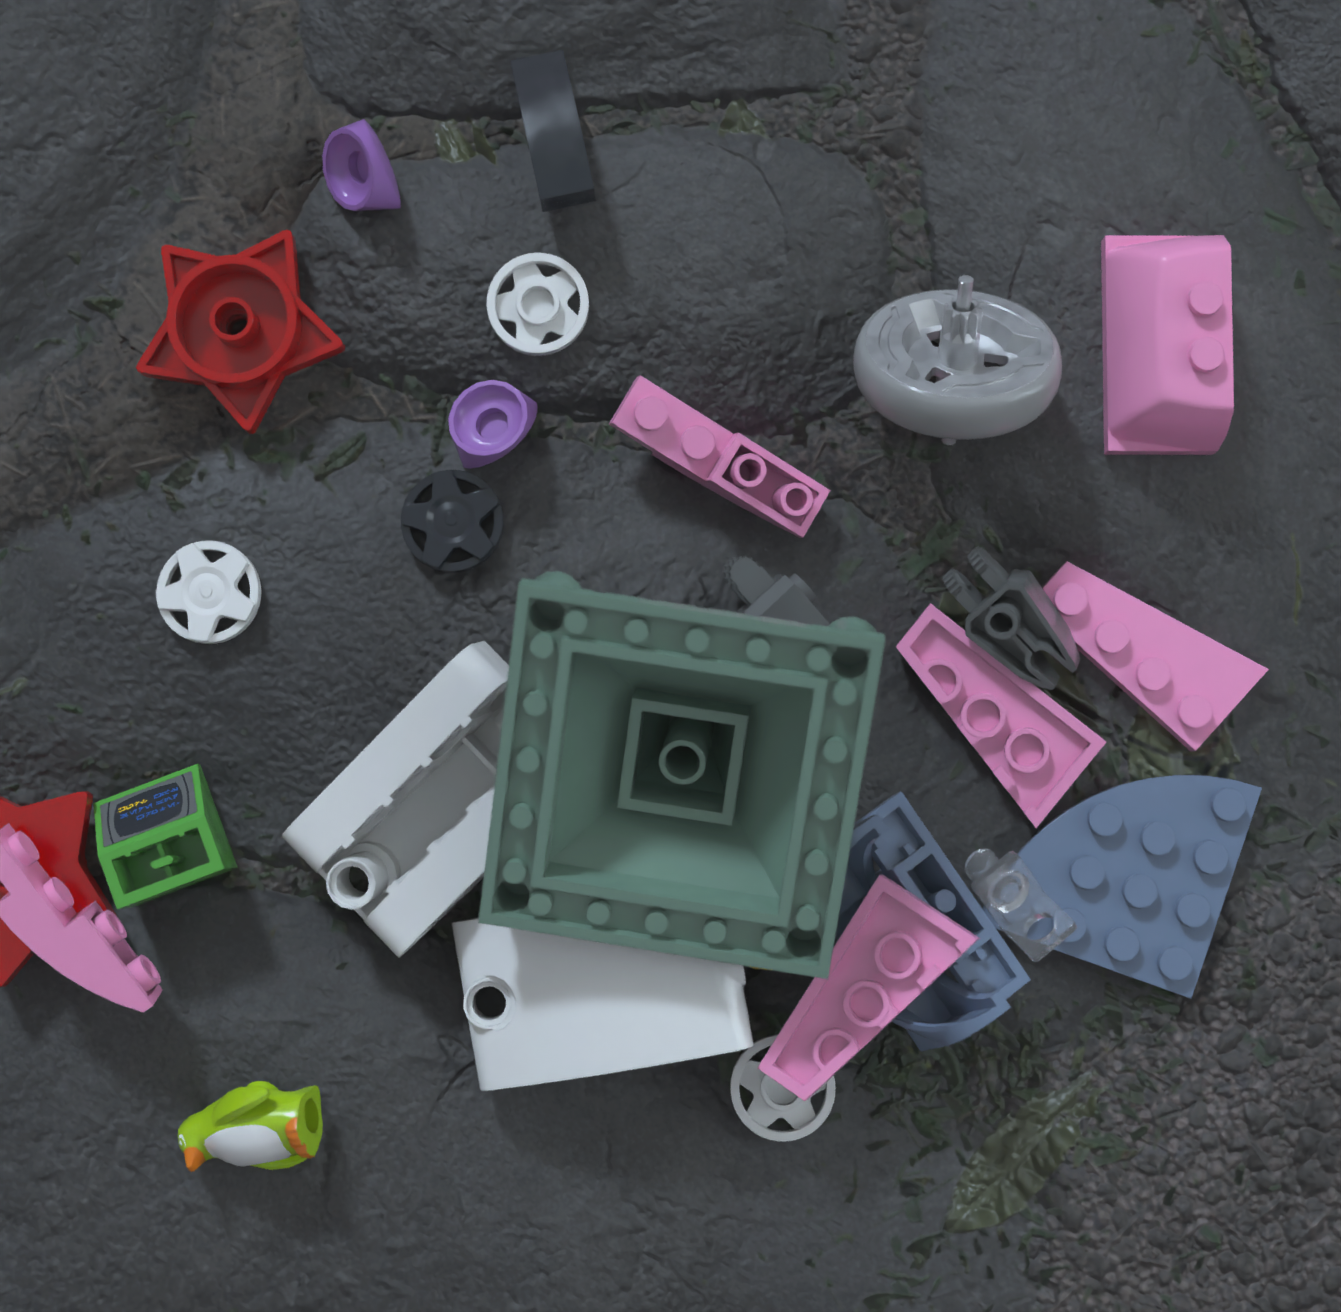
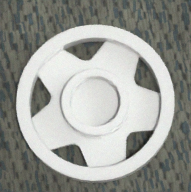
M547 253L524 254L510 260L494 276L487 294L488 317L495 333L510 348L532 356L553 354L573 343L582 332L589 313L587 288L578 271L564 259ZM536 264L549 265L561 271L550 277H545ZM513 273L514 289L498 295L503 282ZM577 290L580 296L578 315L568 306V301ZM499 320L516 324V339L503 328ZM551 332L563 336L554 342L541 344L547 333Z
M200 541L182 547L166 562L158 579L156 600L163 619L177 634L197 643L217 644L235 638L251 624L260 606L261 583L256 568L242 552L222 542ZM218 551L226 553V555L212 563L203 552ZM180 566L181 579L170 584L174 572ZM245 572L250 584V598L238 589V583ZM172 611H181L188 614V629L178 622ZM221 618L238 620L230 628L214 633Z
M778 1034L757 1040L754 1042L753 1047L745 1049L740 1055L731 1075V1098L737 1115L751 1131L769 1140L793 1141L811 1134L826 1120L835 1099L834 1076L830 1078L813 1094L815 1095L826 1089L823 1104L815 1115L810 1101L811 1097L806 1101L802 1100L760 1071L758 1066L761 1062L750 1060L757 1052L773 1044ZM739 1085H742L754 1095L747 1111L740 1098ZM778 1118H784L794 1129L777 1131L767 1127Z

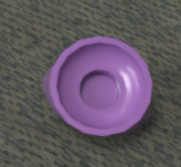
M362 119L331 132L324 145L322 160L327 187L335 201L343 208L353 211L401 208L400 194L392 166L383 145L369 123Z
M488 380L478 382L464 390L453 403L448 418L450 435L463 467L468 469L482 467L502 458L513 450L531 429L537 415V403L509 383L503 381Z

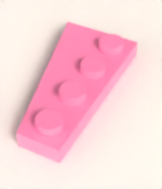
M1068 561L1042 587L1069 626L1078 650L1189 751H1196L1269 670Z
M931 603L896 645L899 652L949 714L1035 828L1039 826L1106 744L1103 738L1037 686L1018 677L969 639L962 627Z
M879 875L833 947L828 979L814 977L759 1064L758 1069L806 1101L980 938L888 877Z

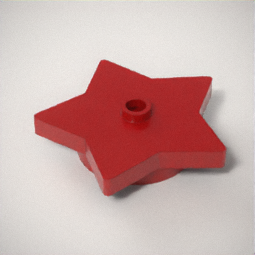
M288 229L236 255L216 256L172 245H163L161 247L169 303L164 322L137 363L136 369L141 375L206 386L247 433L254 434L285 376L345 351L346 346L342 340L300 299L296 240ZM241 320L247 321L243 331L235 335L231 334L232 326L236 322Z
M86 791L76 792L26 806H20L0 796V829L9 823L16 833L21 831L31 839L39 852L40 857L37 860L50 878L56 877L60 879L69 889L74 899V905L72 906L74 910L78 913L96 901L103 911L110 910L116 915L89 871L85 857L93 794ZM0 881V899H2L8 893V890ZM0 918L1 988L6 987L34 955V952Z

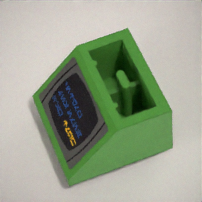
M195 764L93 803L98 858L117 909L141 905L238 868L200 764Z

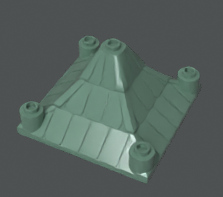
M560 571L546 572L537 576L535 580L522 578L518 585L478 923L828 979L885 644V634L877 633L875 628L866 620L857 617H842L833 621L829 626L810 625L763 616L757 617L743 613L705 609L691 605L653 601L613 593L594 592L582 589L573 577Z

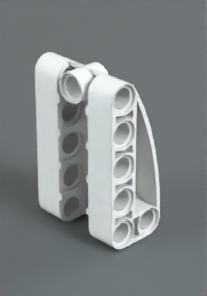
M485 641L473 643L457 654L282 834L284 840L316 873H319L326 880L327 891L333 902L340 907L354 909L398 958L405 954L484 878L509 665ZM352 866L360 868L367 875L369 881L367 892L358 891L351 884L349 872Z
M479 917L451 923L464 994L463 1009L468 1018L481 1091L633 1070L730 1053L754 1046L743 985H746L743 965L478 923ZM486 986L499 989L504 994L506 1000L504 1012L495 1017L482 1014L476 1005V995L479 989Z

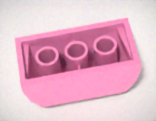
M1105 235L1101 241L1104 455H1213L1219 450L1225 440L1234 413L1231 245L1224 235Z

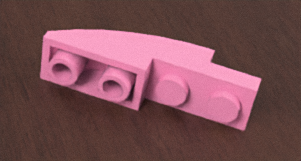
M641 375L636 377L609 423L615 429L651 450V455L734 504L799 538L804 537L831 491L739 432L731 433Z
M9 823L0 829V881L8 890V893L0 899V918L37 956L83 988L114 1003L143 1013L151 1008L163 991L159 985L161 983L160 975L154 964L146 956H137L125 940L127 933L120 919L110 910L103 911L96 901L77 913L72 907L74 899L66 885L56 877L50 878L37 861L40 857L39 852L31 839L21 831L16 833Z

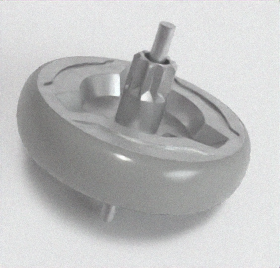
M968 275L959 277L958 289L914 293L898 298L881 307L861 328L853 354L854 375L858 388L867 402L878 413L908 430L942 438V442L946 445L955 444L956 439H982L1004 435L1026 426L1049 407L1058 391L1062 377L1060 346L1047 324L1035 313L1018 303L996 295L972 291L973 278ZM930 341H935L939 344V346H933ZM984 362L997 363L1000 366L985 367ZM932 376H936L935 383L929 381Z

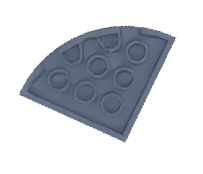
M1173 775L1141 779L1117 785L1091 795L1065 809L1036 832L1037 834L1022 847L1015 858L1001 872L985 901L983 911L994 927L1000 931L1187 998H1192L1262 788L1232 779L1212 776Z

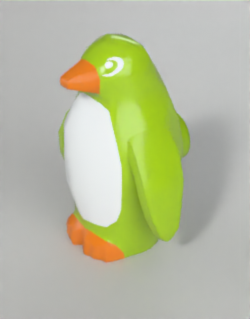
M255 1081L248 1084L247 1087H238L227 1092L226 1095L202 1111L189 1116L179 1127L177 1134L178 1143L181 1151L184 1153L187 1169L193 1172L206 1160L219 1158L241 1167L250 1165L275 1170L290 1168L305 1161L307 1158L315 1157L323 1132L319 1087L313 1085L297 1091H279L271 1083Z

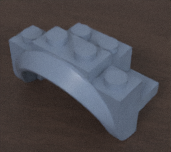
M902 791L892 795L854 823L834 946L879 875L888 877L980 938L949 967L959 983L946 974H941L891 1021L905 1028L919 1050L925 1051L957 1043L991 1023L1011 1008L1006 999L1031 979ZM872 857L880 867V870L876 873L874 872Z

